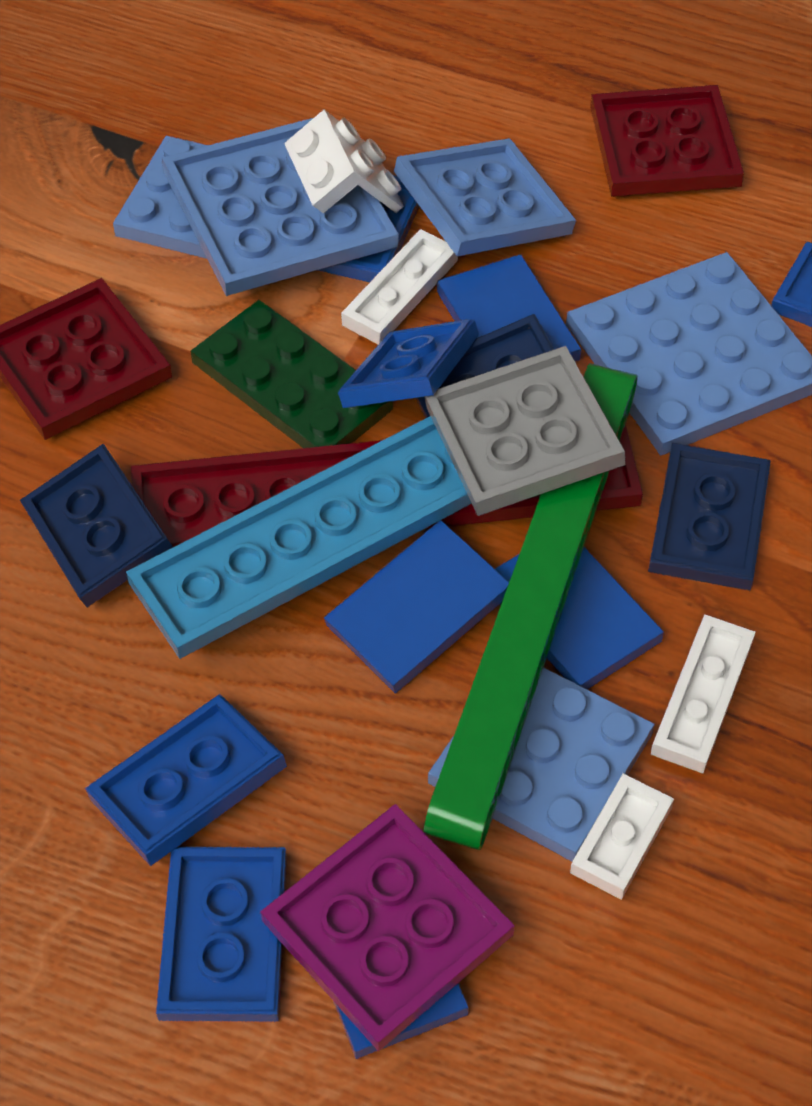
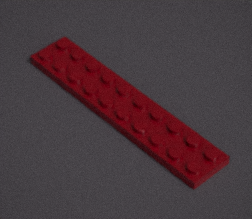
M626 424L620 439V444L625 451V465L609 471L596 511L641 506L643 492ZM380 441L131 466L132 486L172 546L175 547ZM541 494L477 516L473 505L470 504L443 518L441 521L447 526L533 518ZM434 523V524L428 526V527L425 528V529H428V528L433 527L436 523Z

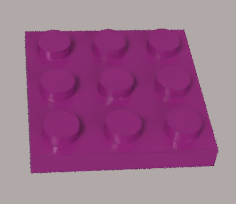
M396 804L260 911L262 922L378 1052L514 935L515 925Z

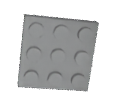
M566 346L439 388L434 395L424 396L427 410L477 516L625 465V451Z

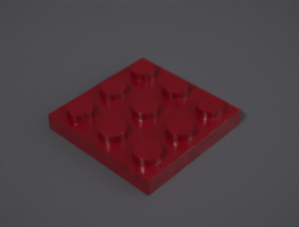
M718 85L591 95L590 108L611 197L742 187L744 171Z
M103 278L95 280L0 325V378L44 440L172 378L171 366Z

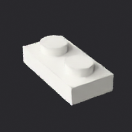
M622 774L572 861L570 873L622 900L670 813L674 798Z

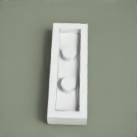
M420 229L341 313L342 326L379 344L389 332L397 328L437 284V281L458 261V256L455 255L446 241Z
M704 614L654 739L651 755L702 774L704 773L752 646L755 631Z

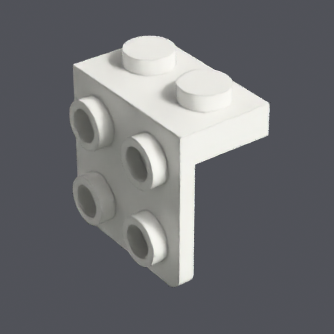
M324 109L284 143L312 205L322 213H325L357 185L395 213L404 207L397 194L401 187L396 178L385 169L382 163L386 160L383 151L372 139L369 138L364 141L360 138L355 127L347 119L342 118L339 121Z

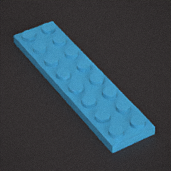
M431 416L126 571L129 585L178 658L181 659L472 503Z

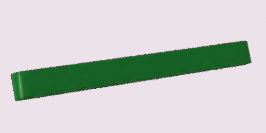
M589 363L584 379L620 442L634 399L638 375ZM609 471L541 494L426 814L425 834L473 849H482Z

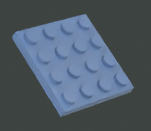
M313 118L162 157L163 172L226 296L398 247L399 234L380 201L359 185L325 213H322L312 205L284 143Z
M728 252L567 312L566 325L595 365L638 375L636 391L629 413L660 456L671 451L672 443L689 445L812 395V355Z

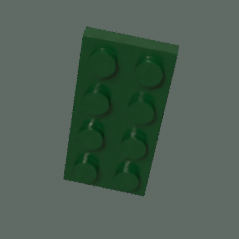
M257 300L190 350L194 365L302 448L353 443L393 410V401L343 408L338 392L356 370L260 300Z

